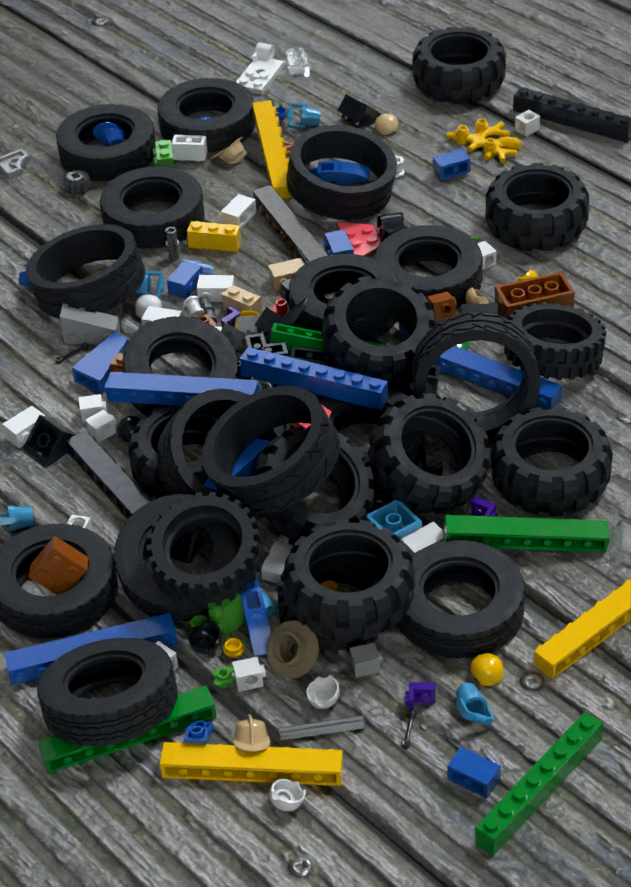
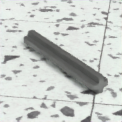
M361 715L279 727L278 737L282 741L364 729L365 719Z

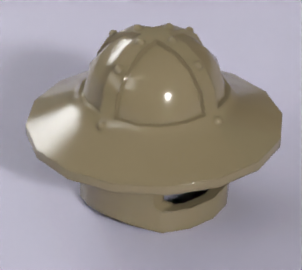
M295 620L284 622L276 627L270 635L267 644V657L272 669L280 676L290 679L302 677L310 672L317 662L319 654L318 638L315 633L311 632L308 625L303 626L299 621Z

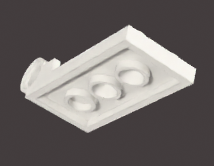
M259 42L256 45L255 53L252 55L251 64L236 82L247 88L250 93L263 95L286 65V61L272 59L275 53L274 45Z

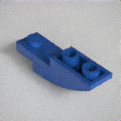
M318 162V168L307 169L317 178L326 182L336 181L337 185L369 181L370 167L351 162Z
M256 575L255 582L247 584L248 590L243 594L239 591V594L241 595V604L254 657H261L267 655V644L271 630L261 587Z

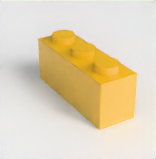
M191 221L187 229L189 248L238 252L242 242L239 225Z

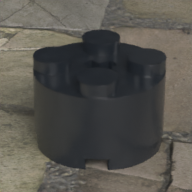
M402 212L377 216V228L380 231L378 236L381 242L393 233L408 228L403 223L404 216Z

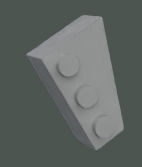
M63 303L60 321L65 344H101L114 332L120 334L117 316L97 311L92 313L85 311V308L81 307L75 309Z

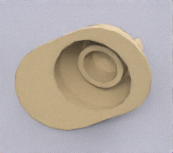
M242 137L228 148L211 157L210 160L219 156L230 164L239 162L247 154L240 142Z
M248 714L247 720L237 723L235 735L233 736L236 748L254 752L264 750L270 746L269 736L263 721L252 719L251 714Z

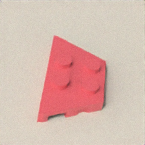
M337 222L338 230L345 229L354 249V254L371 257L382 243L374 225Z

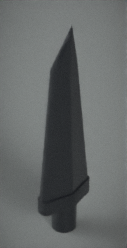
M308 296L274 323L292 326L306 308ZM273 324L266 329L269 333L265 337L266 344L270 343Z

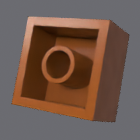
M54 536L31 563L29 578L58 595L69 591L87 571L89 558Z

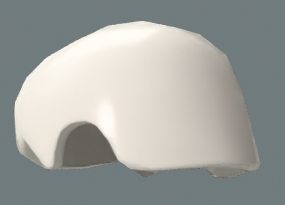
M151 294L141 296L135 304L136 315L142 318L148 306L162 308L161 300Z
M331 675L326 678L318 676L308 685L306 690L308 702L318 709H327L336 704L340 695L338 681Z
M279 779L272 784L269 797L272 804L279 810L294 811L301 806L306 790L300 788L298 781L291 782L287 779Z

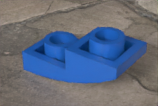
M191 721L190 727L186 729L184 743L207 744L212 736L213 722Z

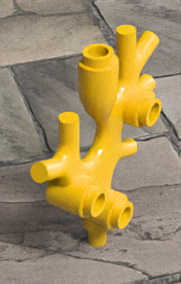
M481 118L475 124V134H469L467 126L460 125L455 133L447 132L446 138L454 139L460 145H465L468 142L471 143L467 147L468 152H472L476 148H484V160L489 161L490 158L497 155L502 164L506 163L505 156L517 157V149L521 148V140L519 138L509 137L510 131L501 130L504 127V122L502 121L495 126L488 127L487 120ZM491 135L504 136L496 140L493 138L486 139V137Z

